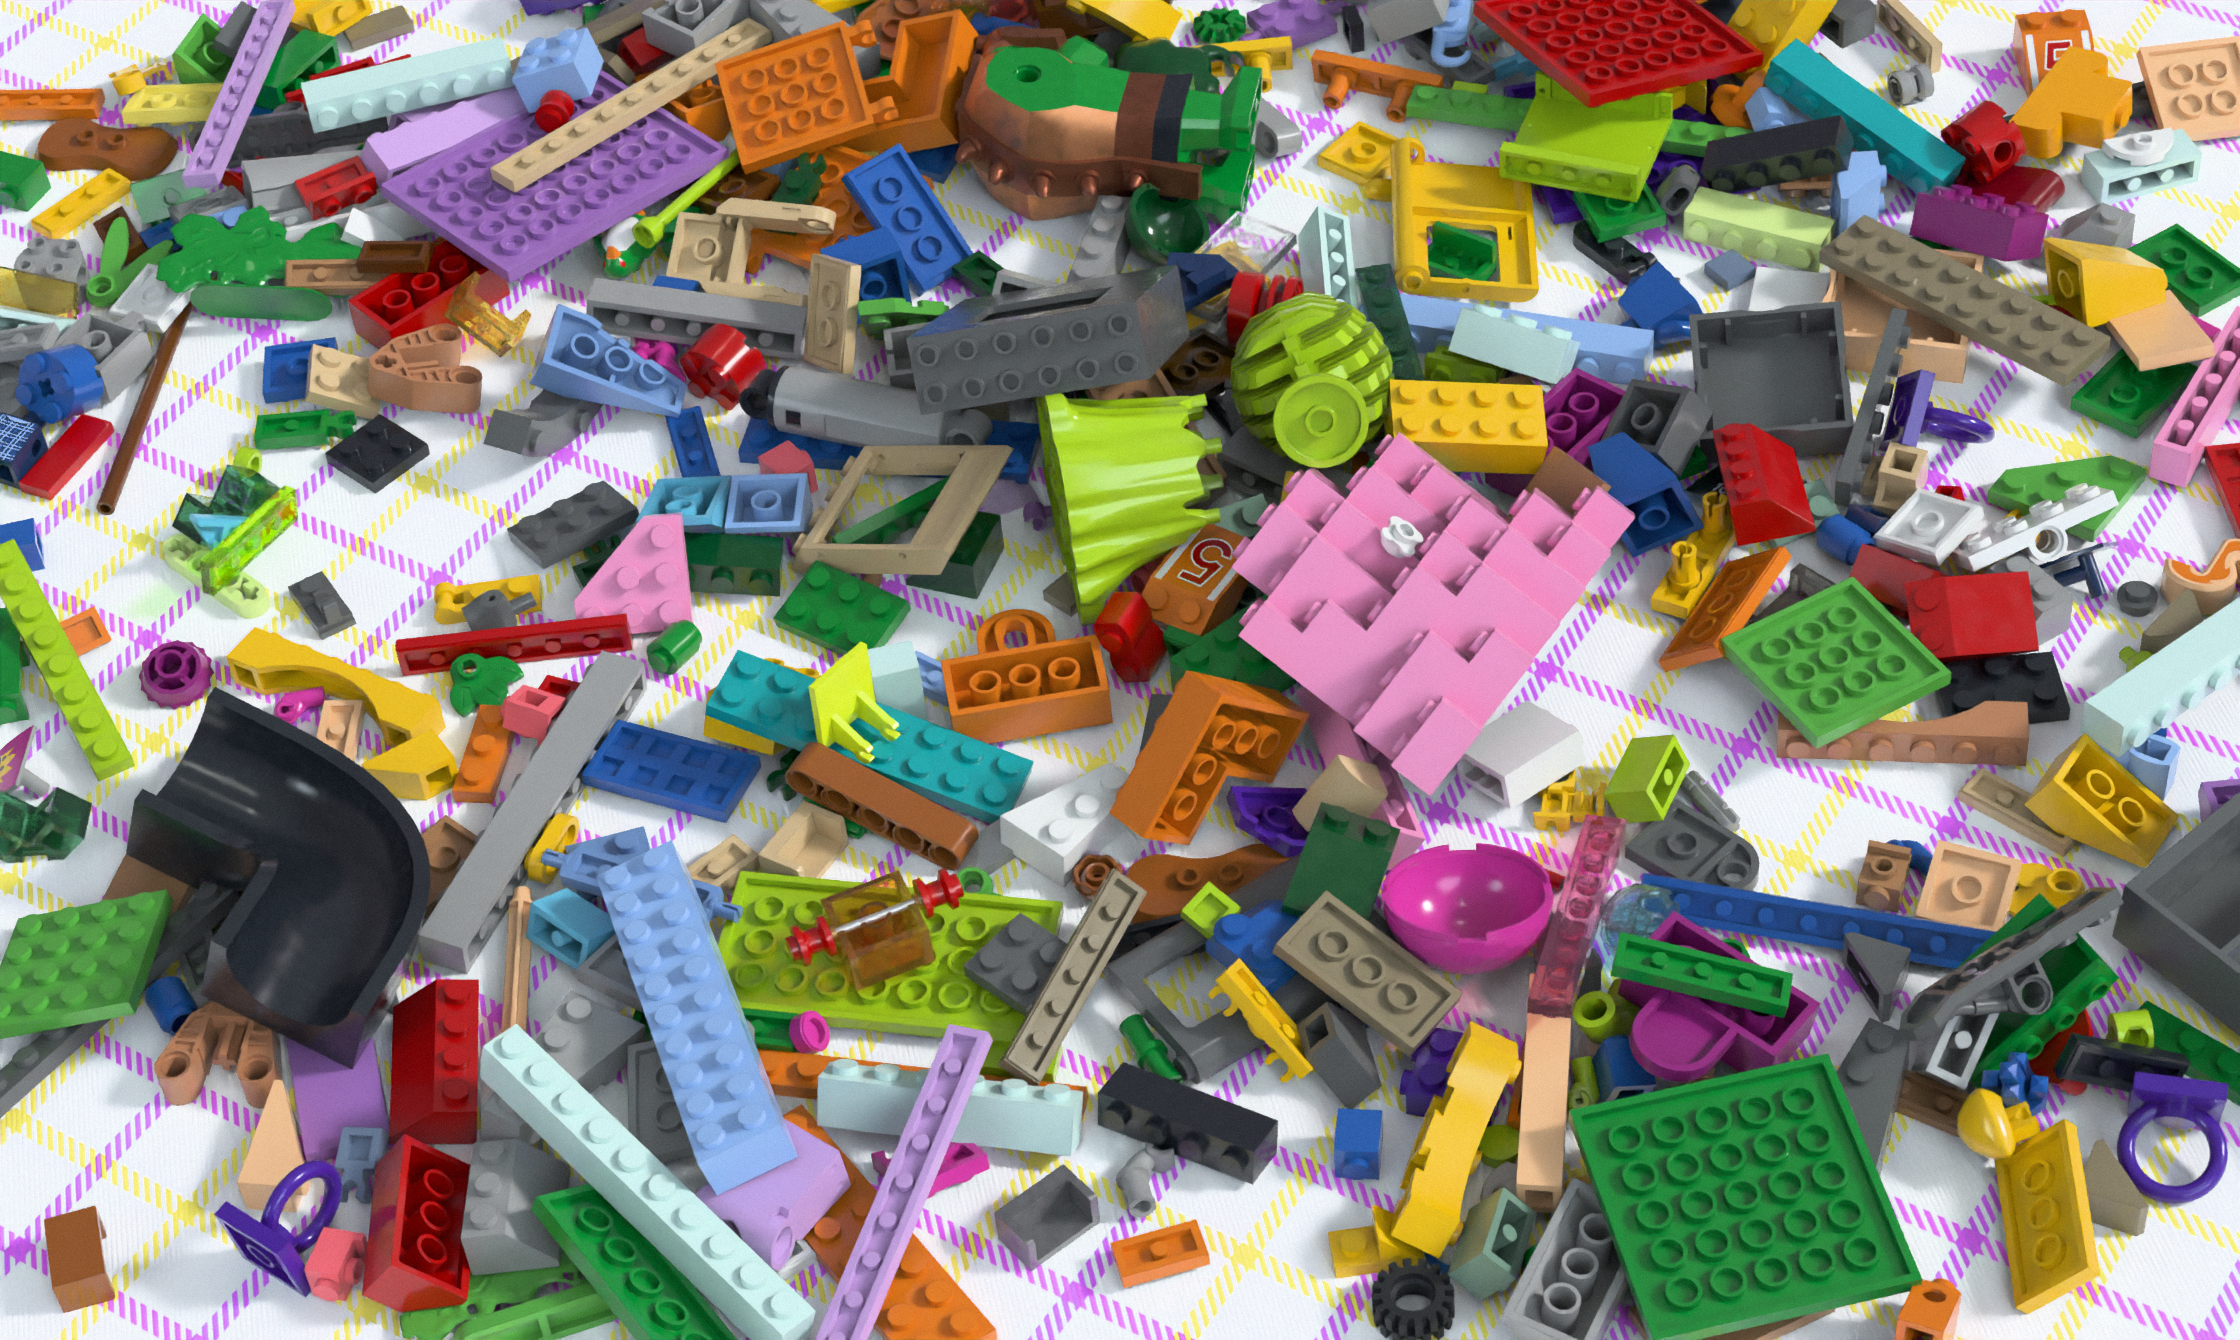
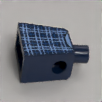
M29 411L23 418L3 412L0 413V483L20 489L18 482L48 451V446L42 432L47 422L40 420V417L34 411Z

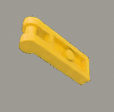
M539 574L454 586L448 582L439 583L434 587V601L437 603L434 606V619L443 625L467 622L461 608L489 590L501 591L509 601L531 591L537 606L519 614L543 611Z

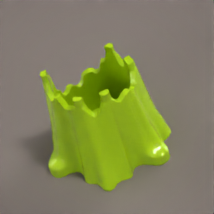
M1062 393L1036 397L1039 430L1044 459H1042L1044 480L1051 505L1062 563L1066 566L1069 583L1073 586L1081 626L1091 625L1096 622L1105 607V601L1109 594L1133 571L1169 553L1171 548L1186 543L1191 534L1198 532L1206 525L1221 522L1219 508L1208 510L1185 508L1210 499V491L1224 488L1221 473L1206 476L1199 474L1196 467L1198 461L1207 455L1222 453L1220 437L1204 440L1201 432L1184 428L1190 421L1203 419L1202 406H1207L1205 394L1110 400L1066 398Z

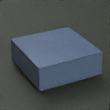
M1731 249L1704 264V274L1726 291H1729L1754 278L1756 267L1735 250Z

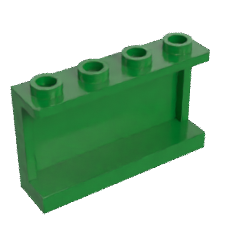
M2039 893L1956 969L2002 940L2025 930L2058 908ZM2079 932L2076 933L2078 938L2073 943L2059 949L2052 948L2039 958L2053 991V1001L2050 1007L2039 1015L1999 1013L1969 1082L1974 1087L1983 1088L1981 1087L1983 1070L2000 1071V1063L2008 1062L2009 1052L2027 1053L2028 1060L2037 1057L2049 1040L2058 1032L2072 1026L2077 1016L2093 1001L2103 998L2109 992L2111 985L2119 979L2117 974ZM2023 988V990H2022V1000H2023V1001H2024V999H2025V994H2026L2025 988Z

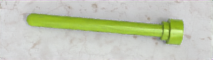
M737 148L729 154V158L708 171L658 215L645 216L632 227V233L636 241L646 248H651L663 238L665 226L673 221L679 212L687 209L741 163Z

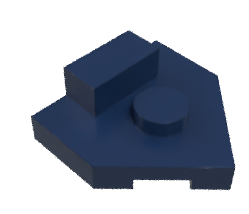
M1169 252L1166 265H1178L1186 312L1230 289L1234 277L1239 271L1221 255Z

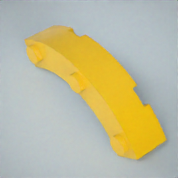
M1060 0L1065 2L1066 7L1073 12L1081 15L1087 12L1133 38L1132 41H1146L1156 37H1166L1170 40L1183 15L1163 0Z
M1472 1021L1469 1022L1446 1067V1071L1450 1075L1447 1079L1448 1086L1443 1097L1434 1094L1414 1142L1399 1187L1405 1190V1193L1394 1207L1390 1236L1437 1258H1440L1446 1245L1453 1247L1456 1244L1463 1229V1222L1460 1221V1210L1468 1176L1473 1175L1482 1157V1151L1478 1150V1146L1505 1084L1512 1085L1521 1069L1522 1061L1518 1060V1044Z

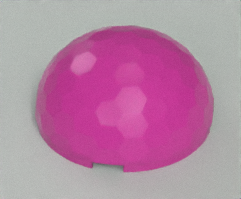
M1476 843V849L1449 851V844L1417 852L1405 858L1391 869L1384 880L1382 892L1384 918L1389 930L1400 946L1425 965L1458 975L1488 973L1507 967L1524 956L1538 942L1545 931L1554 898L1550 876L1536 860L1514 849L1485 843Z

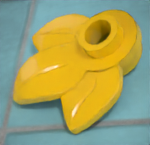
M2040 863L2022 864L2017 882L2019 889L2014 892L2008 913L2013 916L2016 915L2039 893L2055 907L2060 908L2084 893L2085 885L2080 875L2072 869L2057 868L2052 871Z

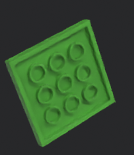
M1853 576L1721 638V644L1726 657L1816 749L1949 685L1951 681V671Z
M167 889L150 893L142 892L134 896L114 900L107 899L94 904L66 907L58 911L38 915L30 914L18 918L0 965V1039L136 1014L173 904Z

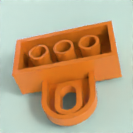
M1011 609L999 612L988 618L979 628L976 637L978 654L941 660L952 730L984 743L991 744L1113 723L1110 691L1098 637L1096 635L1056 641L1051 622L1038 612L1027 609ZM1020 631L1026 635L1028 644L1027 646L1008 649L1005 646L1004 637L1010 632Z

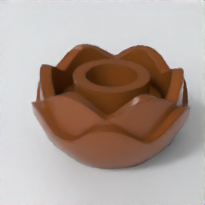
M1087 855L1073 869V886L1083 897L1092 900L1107 873L1115 868L1123 874L1122 866L1120 863H1116L1110 855Z

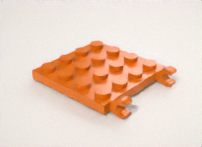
M845 20L714 63L745 175L797 158L805 152L809 154L877 131L875 123L884 124L900 120L892 96L881 98L869 104L853 46L869 48L877 44L870 20H862L850 27H847Z
M839 144L809 153L810 164L817 160L819 154L824 155L827 163L826 171L820 176L823 184L812 205L830 209L837 214L833 233L830 235L797 233L796 236L753 228L750 232L752 240L745 272L752 275L756 274L762 265L764 253L810 270L812 254H820V249L837 244L842 237L847 240L848 235L856 237L873 231L874 228L841 178L846 173L874 157ZM922 175L930 189L933 190L935 186L932 178Z

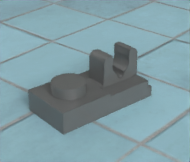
M322 571L288 586L291 598L322 640L356 625L353 613Z

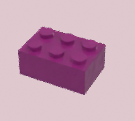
M1952 184L1950 188L1934 186L1933 191L1918 192L1909 235L2004 262L2040 257L2049 215L2036 212L2037 206L2030 203L2015 202V205L2004 203L2005 197L1991 193H1983L1982 197L1973 195L1972 188L1955 184Z

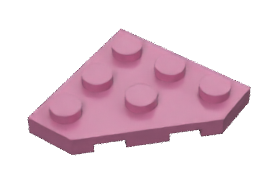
M682 512L646 515L640 519L575 598L576 619L627 614L631 634L664 631L671 623L679 622L680 620H688L694 624Z

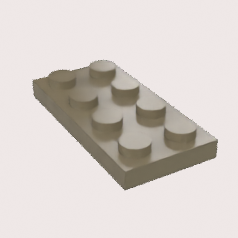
M1327 890L1275 944L1272 952L1409 1057L1459 1003L1463 994Z

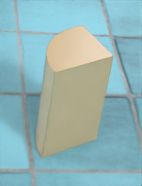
M1337 754L1292 811L1303 828L1310 832L1321 802L1332 806H1341L1349 812L1369 818L1388 796V792L1377 765Z

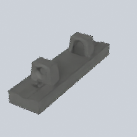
M1433 27L1398 39L1408 47L1409 53L1417 61L1421 58L1447 77L1451 87H1453L1455 81L1487 85L1496 80L1495 69L1472 51L1470 59L1463 65L1452 68L1437 65L1432 60L1430 54ZM1463 44L1456 47L1445 48L1444 55L1447 57H1459L1466 50L1470 49Z

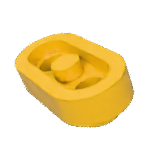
M558 813L553 819L547 821L543 829V835L535 847H531L525 856L524 868L527 870L530 880L546 885L553 881L560 869L545 866L541 861L542 855L546 853L545 850L547 848L567 854L565 846L576 844L578 838L579 820L577 817Z

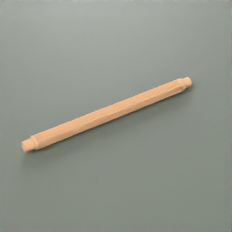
M519 886L513 890V899L509 903L501 1033L515 1024L527 1032L532 941L526 938L530 905L533 901L531 900V890L525 886Z

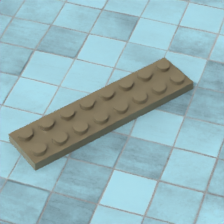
M1863 215L1820 250L1819 262L2063 387L2070 384L2110 347V336L1866 215Z

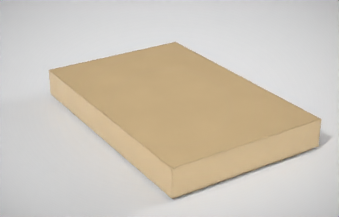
M812 254L804 362L840 374H853L861 265L824 254Z

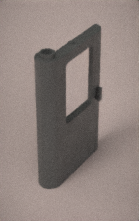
M1301 853L1228 894L1227 896L1241 907L1240 914L1247 912L1265 900H1281L1284 902ZM1373 908L1368 922L1400 945L1389 930L1386 920ZM1183 920L1105 966L1103 973L1146 1019L1148 1024L1175 1051L1176 1058L1173 1059V1064L1183 1080H1190L1198 1085L1262 1047L1266 1042L1257 1038L1251 1032L1247 1020L1243 1017V1012L1240 1009L1233 1015L1226 1017L1223 1014L1226 1010L1225 1008L1194 1027H1185L1143 982L1148 976L1202 946L1208 940L1193 926ZM1300 973L1271 995L1296 1025L1301 1023L1324 1003L1334 1004L1337 1002Z

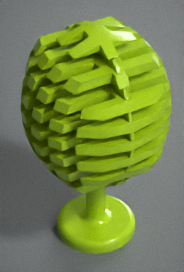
M1306 291L1291 299L1277 303L1268 310L1249 319L1236 344V354L1231 363L1230 384L1233 387V393L1231 394L1237 413L1243 416L1241 421L1250 434L1258 438V441L1261 442L1260 444L1280 457L1288 456V459L1295 461L1293 462L1295 464L1314 468H1327L1347 461L1361 446L1375 440L1386 420V418L1384 419L1383 410L1388 408L1389 379L1394 380V373L1392 374L1393 362L1389 348L1383 344V336L1371 321L1367 322L1365 320L1367 318L1362 312L1349 303L1336 301V298L1331 295Z

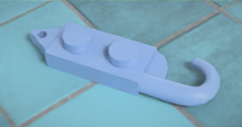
M1450 0L1444 23L1433 27L1430 54L1432 60L1437 65L1448 68L1458 67L1470 59V50H1466L1459 57H1447L1444 55V50L1448 47L1460 46L1468 41L1473 0Z

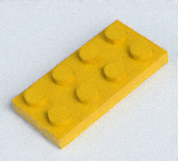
M2066 1119L2057 1122L2017 1145L2010 1158L2004 1160L1994 1159L2015 1307L2027 1315L2100 1276L2077 1128Z

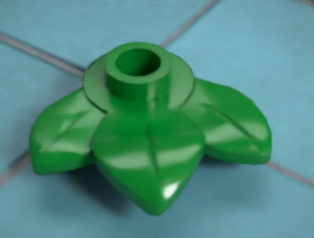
M475 653L463 654L454 660L450 668L451 678L454 683L449 695L451 705L462 717L468 716L477 705L502 706L504 699L509 696L507 684L521 680L524 677V673L514 661L502 656L485 659ZM466 668H476V670L473 673L468 674L463 672V670H465Z

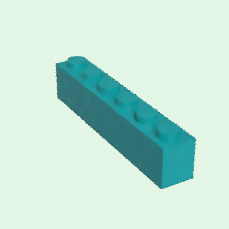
M1797 38L1771 60L1763 82L1764 85L1813 120L1842 115L1854 139L1853 148L1857 152L1877 151L1879 164L1886 166V172L1908 186L1916 194L1918 192L1933 191L1934 186L1949 188L1954 183V179L1959 175L1966 159L1963 155Z

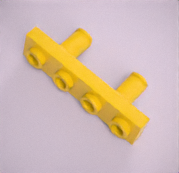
M1291 36L1209 44L1223 47L1228 51L1240 52L1244 58V66L1262 68V93L1272 89L1271 71L1293 69ZM1203 45L1190 46V47H1196V48H1198V47H1201V46H1203ZM1215 61L1211 63L1213 76H1227L1224 72L1223 62ZM1231 64L1236 74L1240 66L1238 64Z
M1708 492L1703 496L1701 520L1704 528L1691 533L1686 541L1676 542L1672 546V564L1651 596L1652 610L1687 619L1694 610L1736 541L1726 495L1721 493L1719 501L1717 500V492Z

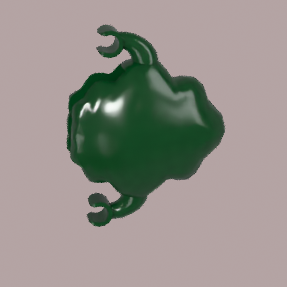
M1156 37L1146 41H1129L1120 45L1113 56V68L1134 73L1194 74L1195 91L1221 94L1219 91L1220 82L1212 75L1211 63L1215 61L1223 62L1225 74L1232 78L1235 76V70L1231 64H1238L1240 67L1244 66V58L1238 51H1228L1217 45H1203L1198 48L1175 46L1166 37Z

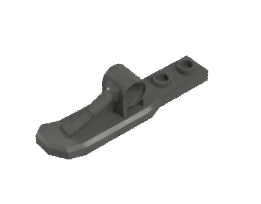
M302 102L285 103L276 107L271 114L248 117L226 168L241 166L242 161L255 160L257 156H264L269 159L312 155L323 148L365 143L366 139L372 134L388 131L387 117L314 133L304 104ZM198 121L188 135L192 152L206 121Z
M2092 887L2030 927L2002 940L1919 992L1901 1014L1899 1030L1904 1040L1924 1042L1941 1031L1944 1025L1955 1016L1969 1014L1971 1016L2002 1012L2030 1015L2044 1013L2053 1001V991L2039 958L2052 948L2059 949L2076 941L2078 938L2076 933L2082 929L2095 927L2108 921L2111 918L2110 912L2124 904L2118 889L2114 887ZM2023 988H2025L2026 992L2024 1001L2022 1000Z

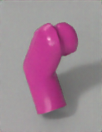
M320 686L286 693L275 705L273 716L290 724L295 723L306 709L323 706L324 700H326L324 687Z

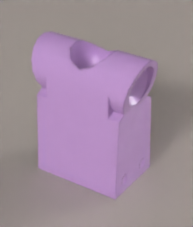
M786 1119L784 1121L796 1149L797 1158L718 1196L710 1183L703 1186L695 1194L774 1271H779L785 1266L792 1254L795 1241H801L851 1186L839 1150Z

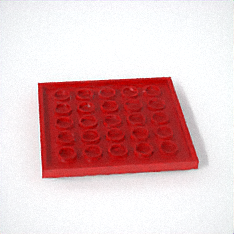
M1480 0L1474 2V16L1588 108L1600 107L1602 104L1618 100H1629L1632 97L1647 93L1654 94L1676 86L1683 87L1705 79L1713 80L1730 73H1742L1747 71V69L1763 65L1764 53L1694 0Z

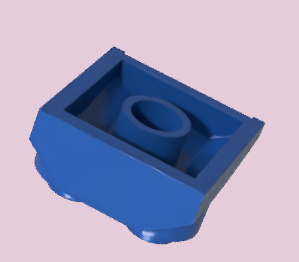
M1265 900L1243 914H1229L1220 918L1214 926V935L1205 941L1206 953L1226 968L1240 958L1270 995L1298 974L1295 969L1272 953L1275 944L1300 919L1299 917L1282 912L1283 901Z

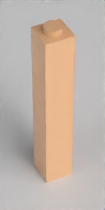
M1530 973L1516 1197L1535 1212L1554 1213L1563 1194L1573 1012V975Z

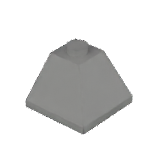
M2102 202L2066 218L2051 237L2128 249L2132 247L2136 214ZM2043 245L2040 257L2033 258L2032 264L2046 269Z

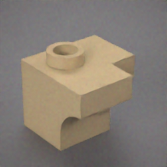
M1890 441L1884 456L1873 455L1872 461L1868 464L1865 471L1864 485L1860 494L1875 497L1872 507L1892 517L1918 488L1924 489L1928 479V450Z

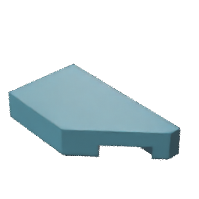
M190 513L189 520L209 549L216 555L250 556L257 525L255 519L245 516Z

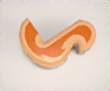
M2240 539L2223 540L2203 573L2196 571L2193 566L2171 558L2165 559L2160 592L2165 600L2172 604L2187 588L2194 592L2201 615L2216 613L2230 604L2234 598L2236 584L2240 586Z

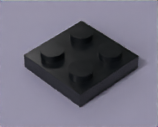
M379 414L328 450L325 455L329 465L376 494L429 456L430 451L428 443Z

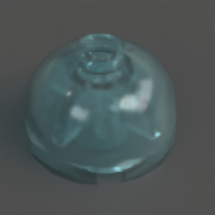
M1637 883L1617 890L1602 908L1599 916L1600 935L1604 948L1614 957L1620 932L1649 938L1673 911L1680 914L1678 902L1670 900L1669 894L1673 893L1669 889Z

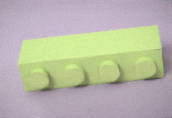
M1699 186L1692 202L1684 211L1683 239L1728 251L1733 249L1740 254L1820 273L1824 266L1819 262L1820 250L1835 239L1836 220Z

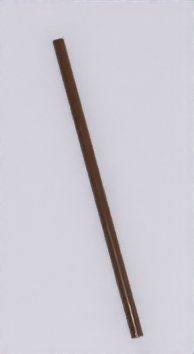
M189 301L162 335L96 505L98 512L103 515H112L116 509L193 308L191 301Z

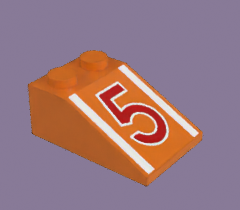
M2067 9L2064 11L2042 13L2031 12L2029 14L2015 15L2012 49L2027 98L2069 46L2095 51L2092 30L2085 9Z
M1209 524L1198 532L1191 534L1186 543L1174 547L1152 573L1141 595L1151 609L1152 621L1163 630H1166L1171 625L1202 637L1232 617L1249 582L1231 568L1237 560L1232 556V553L1245 537L1217 525Z

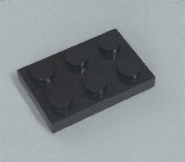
M2052 651L1941 662L1951 671L1950 684L1936 690L1943 718L1970 710L1984 701L2027 702L2028 724L2069 720L2070 706Z

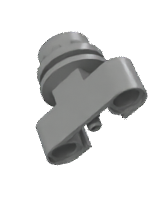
M1261 97L1251 144H1254L1255 148L1268 158L1299 152L1303 144L1300 128ZM1222 149L1201 151L1206 157H1218L1219 159L1226 152V150Z

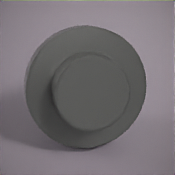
M2143 581L2126 582L2117 591V601L2121 610L2132 617L2146 616L2157 604L2158 593L2156 589Z

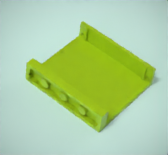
M1537 70L1535 73L1536 96L1513 143L1503 141L1499 149L1500 177L1637 202L1672 123L1673 94L1665 92L1647 93L1632 97L1629 100H1618L1602 104L1600 107L1588 108L1571 93L1563 89L1543 71Z

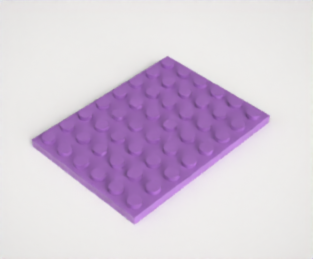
M600 70L591 96L573 101L574 112L570 121L625 90L628 86ZM525 107L384 182L380 186L384 198L508 283H512L702 177L717 164L729 158V149L660 107L634 122L631 126L622 129L605 141L583 152L578 157L556 168L553 172L544 175L524 189L514 193L492 179L490 168L549 134L537 125L535 121L536 112L529 114Z

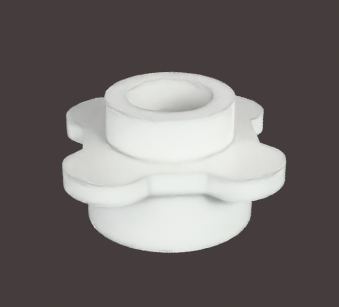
M1392 516L1388 521L1389 527H1384L1380 531L1381 544L1389 554L1395 557H1411L1415 553L1414 547L1422 544L1423 536L1411 523L1403 521L1400 517Z

